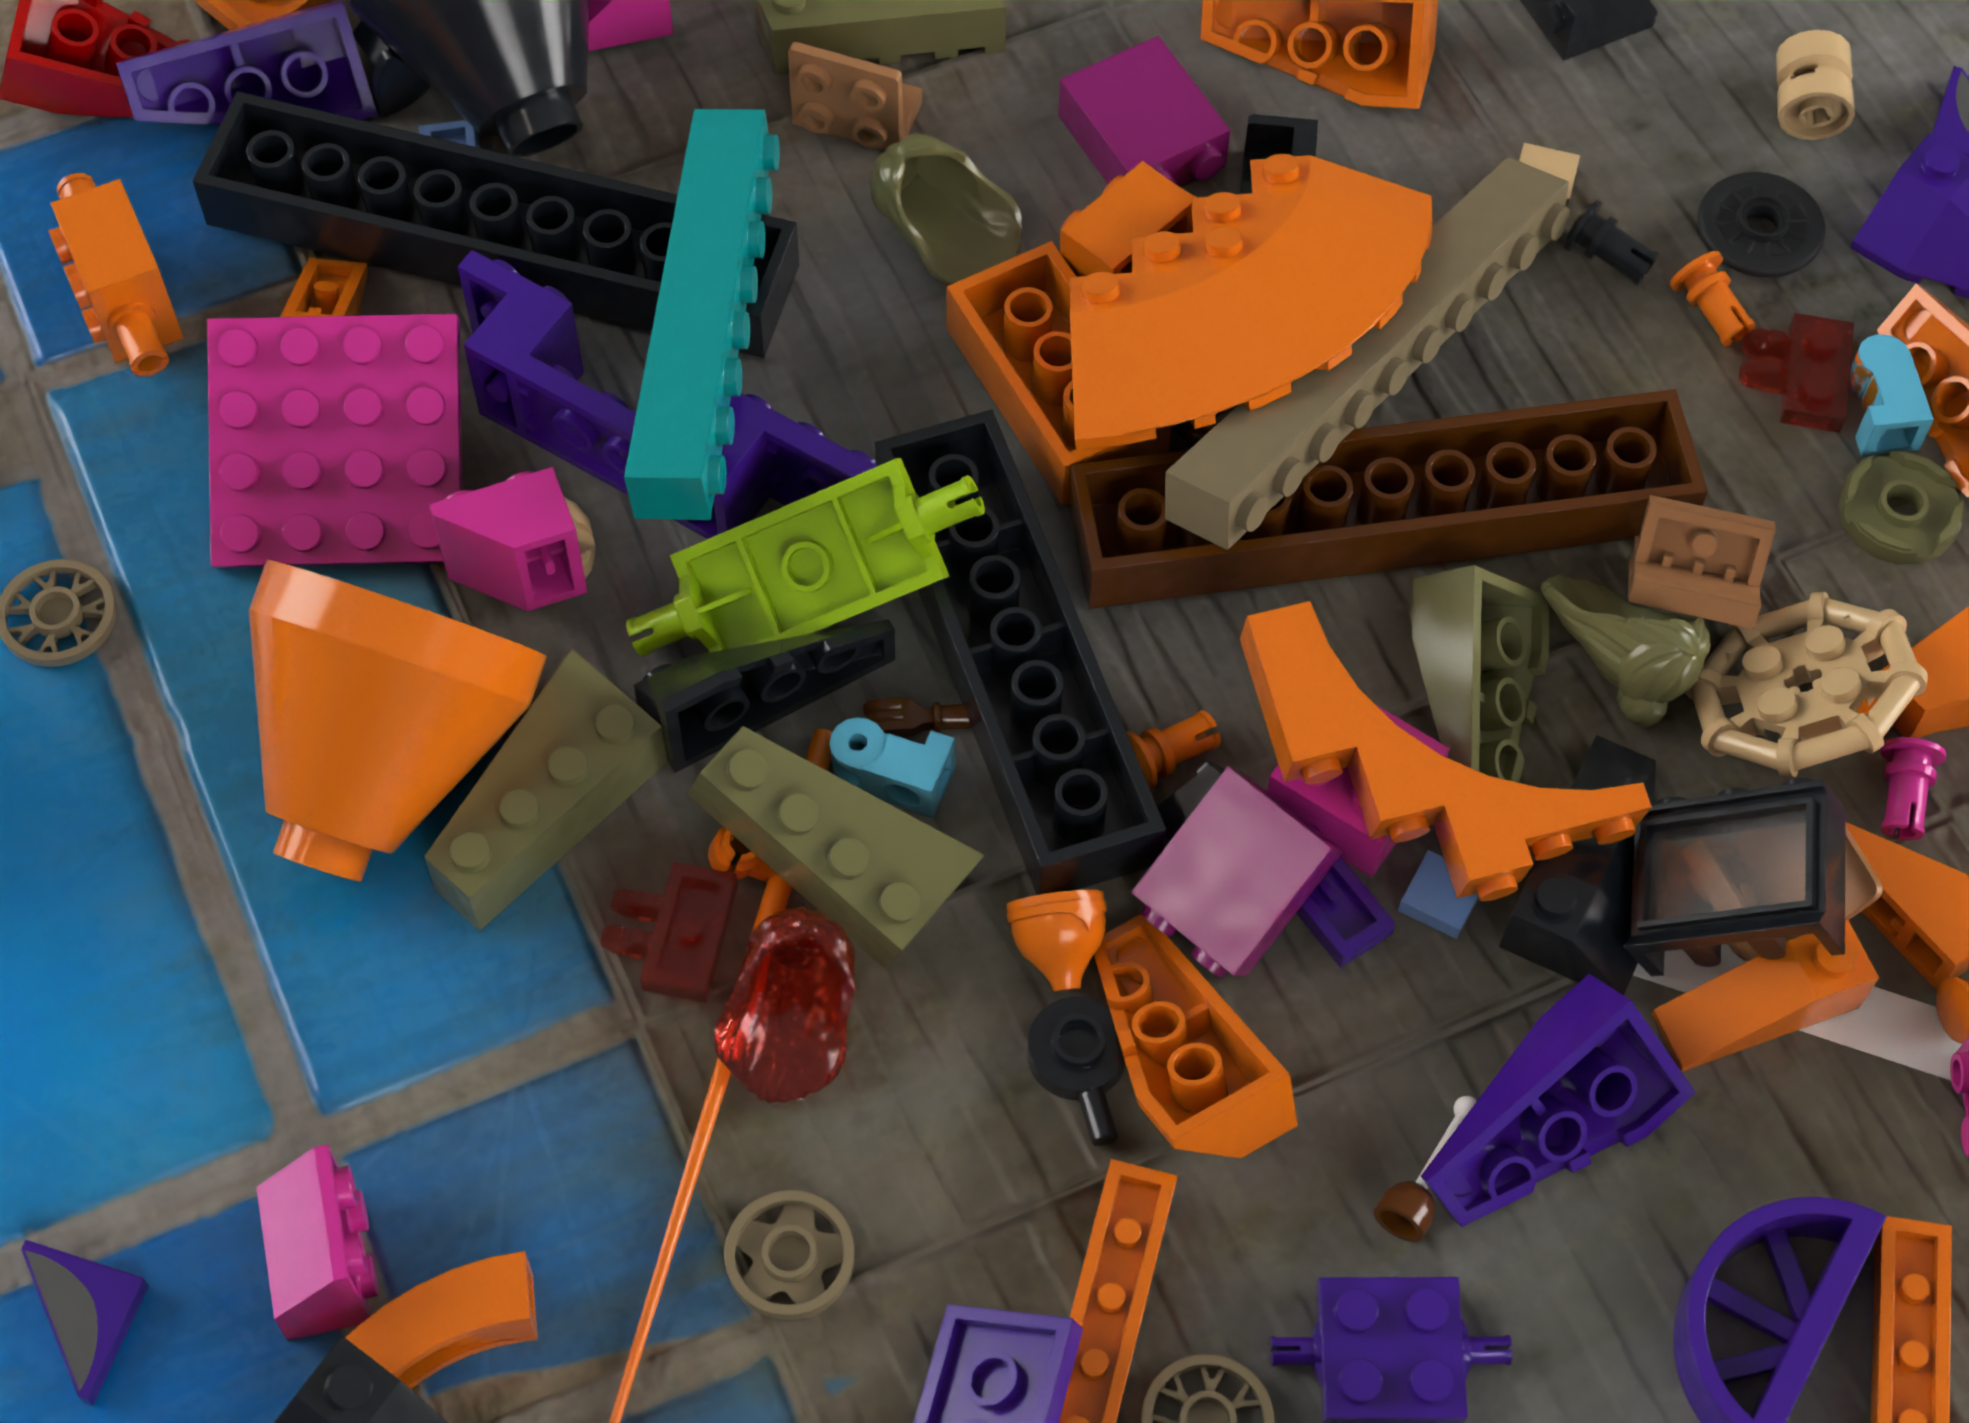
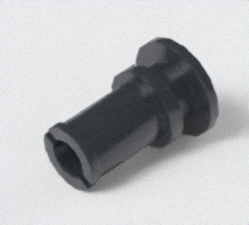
M1599 200L1594 201L1573 223L1563 249L1569 252L1576 244H1579L1586 249L1584 256L1590 260L1597 256L1631 279L1638 286L1645 277L1644 274L1647 275L1660 253L1652 251L1616 227L1618 220L1610 216L1606 220L1597 214L1602 206V202Z

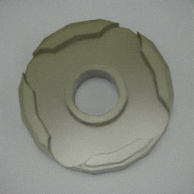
M1890 451L1888 456L1873 459L1875 456L1873 455L1861 460L1848 474L1838 501L1841 524L1852 541L1873 557L1895 564H1921L1941 556L1955 541L1961 530L1966 511L1963 497L1960 501L1959 494L1954 489L1957 483L1950 473L1931 459L1907 451ZM1891 498L1905 499L1914 506L1916 514L1910 516L1898 514L1890 508L1887 500Z

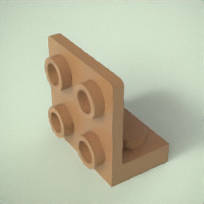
M799 42L791 44L788 51L792 124L804 127L814 133H826L855 141L871 149L880 148L886 150L888 146L895 142H900L902 138L908 136L922 105V88L902 83V73L897 69Z

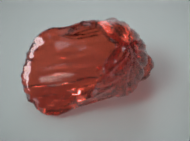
M805 906L778 911L765 918L756 927L749 937L748 952L738 974L734 992L715 1027L714 1044L719 1060L730 1070L732 1077L745 1085L749 1092L755 1094L760 1101H766L769 1104L804 1100L810 1093H816L829 1085L838 1076L845 1062L847 1018L855 993V949L844 928L836 920L830 919L827 914L820 910H809Z

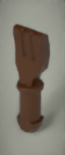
M892 697L870 700L863 705L864 714L866 715L864 718L877 723L884 733L898 737L914 736L926 730L940 733L941 730L972 729L963 704L940 705L939 702L932 703V708L922 707L912 699Z

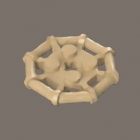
M1812 592L1809 600L1759 615L1755 629L1728 624L1730 631L1704 662L1700 676L1691 689L1685 693L1694 702L1703 730L1701 744L1712 756L1722 757L1730 755L1778 770L1780 777H1796L1800 769L1862 750L1872 754L1884 746V735L1912 698L1920 696L1925 692L1928 673L1917 663L1905 633L1907 628L1905 618L1895 610L1886 609L1879 612L1829 599L1827 592ZM1807 627V631L1771 643H1768L1766 640ZM1838 627L1861 634L1854 640L1844 637L1843 632ZM1746 653L1742 659L1744 669L1738 676L1727 675L1741 656ZM1885 653L1890 668L1871 672L1868 663ZM1813 682V689L1801 692L1797 687L1804 683ZM1864 699H1866L1868 706L1874 699H1878L1867 715L1864 713L1858 714L1857 709ZM1742 703L1743 712L1730 719L1725 717L1722 705ZM1766 729L1779 733L1780 738L1778 743L1755 736L1760 735L1767 738L1764 730Z

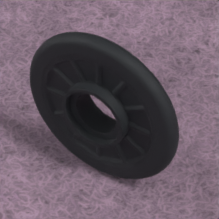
M1744 172L1724 178L1708 190L1701 200L1698 209V230L1707 249L1710 252L1719 251L1724 258L1722 261L1724 265L1746 275L1780 277L1797 272L1814 260L1824 243L1825 221L1816 201L1798 184L1775 174ZM1752 216L1766 217L1774 223L1776 230L1768 233L1758 232L1748 225L1746 219Z

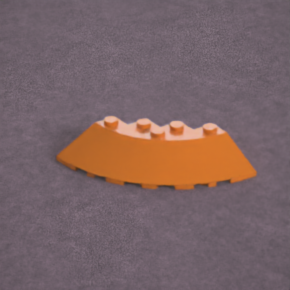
M1276 154L1266 159L1250 160L1252 193L1235 195L1229 192H1219L1208 197L1192 198L1193 232L1175 234L1161 231L1149 236L1132 237L1131 273L1112 274L1110 272H1095L1088 276L1070 277V332L1076 450L1127 445L1157 439L1156 428L1171 426L1191 420L1195 429L1216 423L1215 414L1242 403L1249 411L1257 409L1291 393V382L1305 376L1314 369L1329 371L1352 355V344L1372 327L1381 329L1396 314L1403 304L1402 293L1410 282H1417L1421 273V260L1426 249H1429L1432 236V196L1311 155L1292 156L1289 154Z

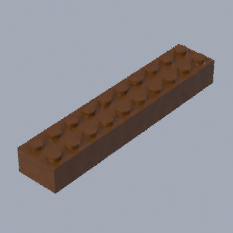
M1672 389L1353 429L1338 444L1329 460L1319 462L1303 477L1299 487L1291 496L1281 498L1266 513L1265 518L1256 530L1252 532L1247 531L1228 550L1165 519L1166 471L1189 450L1072 464L1068 506L1089 609L1634 539L1635 535L1639 536L1650 495L1703 506L1708 490L1677 391Z

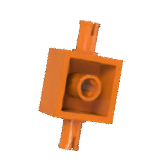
M86 173L70 174L64 177L56 187L60 200L50 203L59 227L50 229L48 232L61 264L74 262L63 266V269L80 310L90 307L81 311L95 345L104 341L107 342L115 363L129 359V365L134 375L140 377L155 375L165 369L169 363L167 352L162 346L184 339L158 265L121 179L96 187L90 175Z

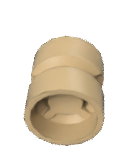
M1810 30L1787 38L1779 46L1776 53V80L1779 88L1777 92L1778 121L1780 127L1788 135L1798 139L1820 140L1835 136L1851 125L1855 116L1854 90L1851 82L1853 78L1852 52L1849 42L1842 35L1826 30Z

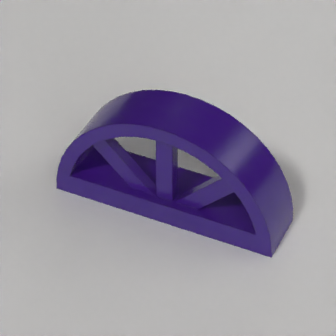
M1797 1197L1776 1201L1745 1214L1716 1238L1685 1285L1678 1303L1673 1331L1675 1363L1681 1386L1691 1408L1701 1423H1786L1887 1217L1886 1215L1849 1201L1824 1197ZM1788 1237H1812L1836 1242L1811 1293H1809ZM1764 1242L1793 1320L1714 1277L1716 1271L1742 1250ZM1707 1302L1783 1344L1713 1361L1706 1334L1705 1313ZM1771 1372L1749 1416L1727 1390L1725 1383Z

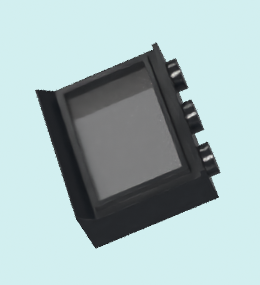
M1795 778L1785 781L1782 786L1762 789L1728 788L1719 792L1718 795L1694 799L1666 797L1651 805L1652 808L1635 827L1631 936L1623 947L1651 977L1664 975L1665 951L1682 949L1695 964L1703 967H1714L1721 963V944L1747 941L1760 957L1780 959L1786 955L1787 936L1812 933L1831 956L1845 954L1846 809L1824 780Z

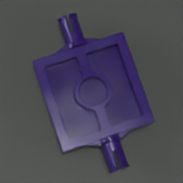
M1319 1277L1316 1283L1318 1319L1312 1337H1270L1271 1366L1313 1365L1314 1374L1321 1387L1323 1423H1464L1468 1419L1466 1378L1470 1364H1506V1366H1511L1512 1350H1508L1512 1346L1510 1335H1468V1329L1461 1316L1459 1277Z

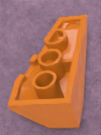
M1202 0L1200 39L1259 64H1266L1295 76L1296 79L1312 86L1316 85L1361 106L1419 109L1435 50L1438 0Z
M1916 283L1877 331L1879 334L1898 338L1909 349L1934 418L1928 435L1935 439L1946 461V464L1943 466L1957 483L1956 487L1969 498V324Z
M1140 914L1104 934L1101 945L1093 956L1138 1106L1174 1149L1243 1158L1298 1126L1289 1072L1165 933L1153 926Z

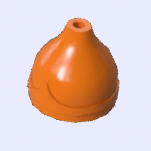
M1062 891L1029 896L1008 902L1006 904L1007 923L1010 925L1014 944L1022 956L1045 976L1053 992L1080 989L1084 971L1092 956L1100 947L1105 933V912L1107 908L1103 891Z

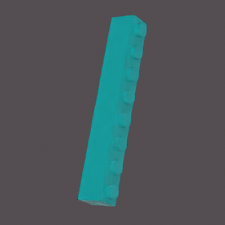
M694 109L624 475L634 519L711 520L715 494H724L726 460L721 454L723 445H732L734 439L735 419L730 401L731 396L739 397L742 391L743 372L741 360L738 359L739 349H748L750 343L749 313L746 312L747 303H756L758 275L756 266H753L754 258L764 257L765 227L763 221H761L762 214L771 213L773 190L772 181L768 175L769 171L778 170L780 161L779 138L777 134H769L765 109Z

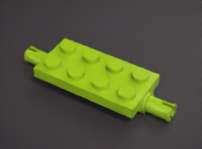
M897 458L669 555L679 578V593L674 595L673 602L641 616L629 618L626 621L629 637L650 629L654 630L653 634L632 642V645L640 656L645 657L655 650L688 636L692 640L699 639L710 653L811 634L950 577L935 542V533L974 516L983 515L985 507L981 497L973 498L959 505L955 504L956 500L979 490L974 480L967 475L957 482L919 497L915 493L902 459Z

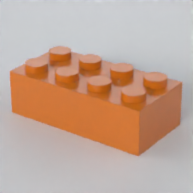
M1050 241L947 286L946 329L1060 504L1064 506L1069 501L1072 464L1168 453L1171 426L1156 428L1157 439L1127 445L1076 450L1070 332V277H1076V275L1054 243Z

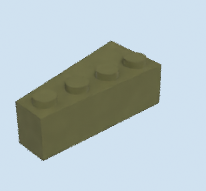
M571 649L425 854L424 858L435 891L476 929L482 930L668 762L662 726L574 649Z
M744 726L699 773L687 794L884 968L908 945L984 857V854Z

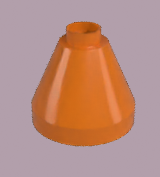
M266 560L249 608L265 812L284 820L272 853L332 875L362 882L373 849L393 854L529 708L547 656L498 635L394 598L295 566Z

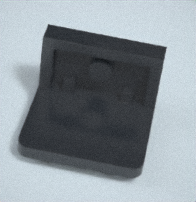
M1520 0L1563 61L1654 26L1658 14L1650 0Z

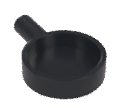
M1069 997L1053 1002L1037 1015L1031 1025L1027 1047V1059L1030 1070L1037 1082L1048 1092L1064 1099L1079 1100L1092 1145H1107L1117 1140L1118 1134L1105 1093L1119 1081L1126 1067L1109 1007L1097 1000L1085 997Z

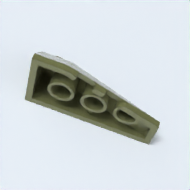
M1476 565L1413 578V604L1410 610L1412 641L1440 743L1450 748L1447 758L1488 776L1520 783L1524 757L1518 747L1522 727L1534 722L1537 705L1529 699L1534 676L1545 674L1549 658V603L1542 593Z

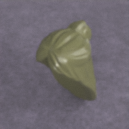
M911 134L902 138L900 142H895L888 146L885 152L876 159L869 181L874 207L891 221L898 233L916 251L927 272L939 282L946 285L954 284L1009 260L1019 252L1022 245L1020 240L1022 217L1018 205L1010 194L989 181L965 152L957 150L932 136Z
M1559 574L1549 577L1542 584L1541 590L1544 598L1556 612L1564 627L1580 642L1600 674L1619 688L1616 697L1619 709L1630 722L1644 728L1658 724L1667 711L1668 702L1690 690L1700 676L1705 658L1710 651V634L1703 618H1683L1674 613L1666 614L1652 609L1636 607L1605 586L1585 579H1572L1571 577H1564Z

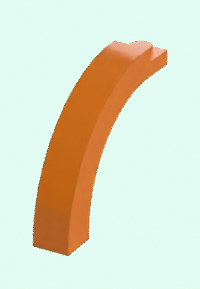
M521 1251L482 1259L451 1269L418 1284L381 1307L357 1326L346 1339L401 1380L410 1389L444 1367L468 1356L495 1347L538 1340L533 1272L526 1252Z

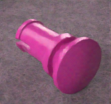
M1915 737L1890 738L1885 740L1884 746L1880 748L1881 756L1889 761L1885 765L1883 777L1889 782L1881 832L1888 837H1892L1895 828H1898L1896 839L1918 840L1924 836L1925 832L1924 819L1928 789L1935 785L1937 779V772L1933 767L1942 765L1946 760L1947 754L1943 747L1929 740Z

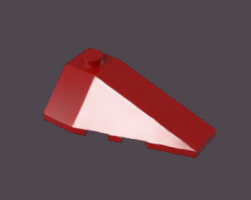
M19 0L5 59L0 99L56 114L134 118L116 63L191 41L188 39L175 41L150 27V18L135 10L131 15H128L102 0Z

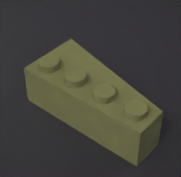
M754 0L756 35L775 75L789 74L788 51L793 42L807 44L857 59L870 58L879 61V65L901 63V55L934 52L935 59L958 57L959 49L984 47L985 54L1005 52L1007 7L1003 0Z

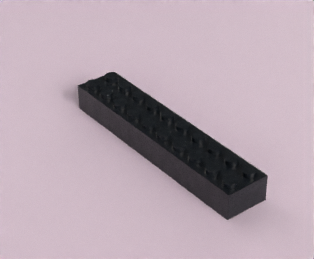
M238 91L192 181L206 224L460 286L462 285L457 266L473 250L492 261L496 259L505 261L520 276L541 287L551 286L559 290L572 303L574 313L652 331L678 196V194ZM762 214L761 221H763L765 227V253L763 258H754L753 266H756L758 275V294L756 303H747L746 312L749 313L750 317L748 349H739V352L765 358L799 268L797 222Z

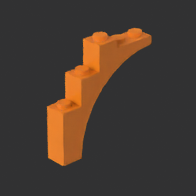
M1311 601L1248 615L1239 639L1284 782L1304 778L1305 784H1319L1340 776L1343 773L1342 768L1347 767L1353 788L1363 810L1362 816L1370 840L1390 835L1394 843L1406 842L1427 834L1430 831L1429 825H1433L1457 899L1478 894L1480 901H1491L1508 896L1518 890L1517 883L1522 881L1533 866L1530 853H1533L1535 860L1540 861L1563 855L1573 849V842L1596 837L1599 845L1621 841L1636 833L1635 827L1652 808L1644 783L1596 790L1539 788L1488 776L1438 754L1398 727L1358 688L1331 649Z

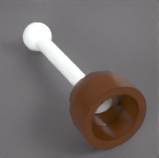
M1462 1096L1456 1100L1453 1108L1455 1117L1416 1182H1399L1393 1187L1388 1188L1375 1207V1219L1392 1235L1405 1241L1419 1242L1430 1227L1435 1212V1204L1432 1194L1427 1190L1428 1186L1421 1178V1175L1477 1102L1474 1097Z

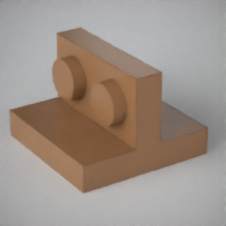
M1650 495L1639 536H1634L1629 555L1628 602L1755 629L1761 609L1760 585L1776 532L1775 522Z

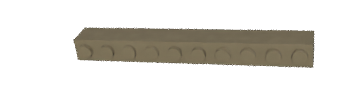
M1507 157L1432 226L1429 249H1426L1421 260V273L1416 283H1409L1402 293L1403 304L1381 329L1372 327L1352 344V355L1331 370L1314 369L1305 376L1292 381L1291 393L1251 411L1243 403L1238 405L1166 471L1165 519L1226 550L1233 546L1247 531L1252 532L1256 530L1265 518L1266 513L1281 498L1291 496L1297 490L1305 475L1319 462L1329 460L1338 444L1354 428H1362L1369 420L1373 410L1389 395H1396L1402 389L1406 379L1422 363L1427 364L1433 360L1440 346L1454 332L1463 331L1478 309L1488 300H1495L1500 295L1505 284L1519 270H1526L1532 264L1536 254L1550 240L1555 241L1563 234L1570 217V210L1566 207L1569 181Z

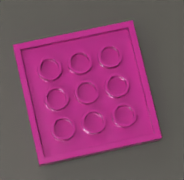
M457 314L207 319L211 567H264L266 560H273L295 567L444 563L429 504L442 501L449 495L463 490L460 317Z

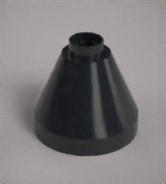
M347 0L351 11L480 134L484 136H500L508 155L525 157L546 151L571 139L583 128V123L575 105L587 93L589 0Z

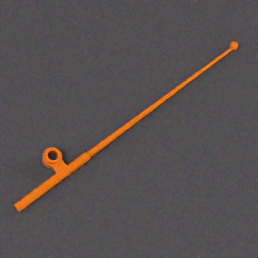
M816 729L813 732L805 759L828 771L831 763L829 742L832 731ZM724 827L719 829L708 847V859L711 867L717 874L726 879L738 880L750 876L767 884L751 932L752 944L609 1423L621 1422L770 948L776 943L792 891V886ZM735 849L741 856L735 865H730L736 853L733 850Z

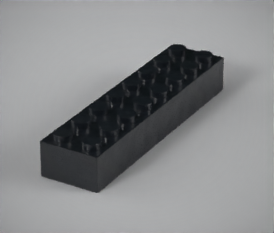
M993 409L875 442V462L878 466L893 459L901 458L915 493L919 497L957 482L962 477L969 475L974 480L979 491L956 500L955 504L959 505L981 497L985 507L983 515L974 516L935 533V542L950 577L918 589L960 700L966 709L969 723L1036 895L1078 890L1151 867L1164 849L1166 827Z

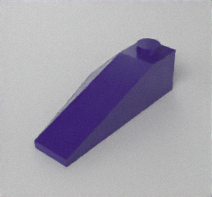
M339 0L116 63L135 121L221 125L237 91L358 120L378 116L345 5Z
M1929 133L1898 169L1853 239L1850 248L1901 279L1918 284L1922 277L1954 286V295L1969 299V156Z
M1588 974L1538 1019L1423 1172L1421 1178L1454 1221L1463 1227L1531 1194L1536 1182L1565 1168L1574 1173L1592 1164L1590 1156L1618 1142L1627 1147L1646 1138L1696 1092L1633 1002L1596 977Z

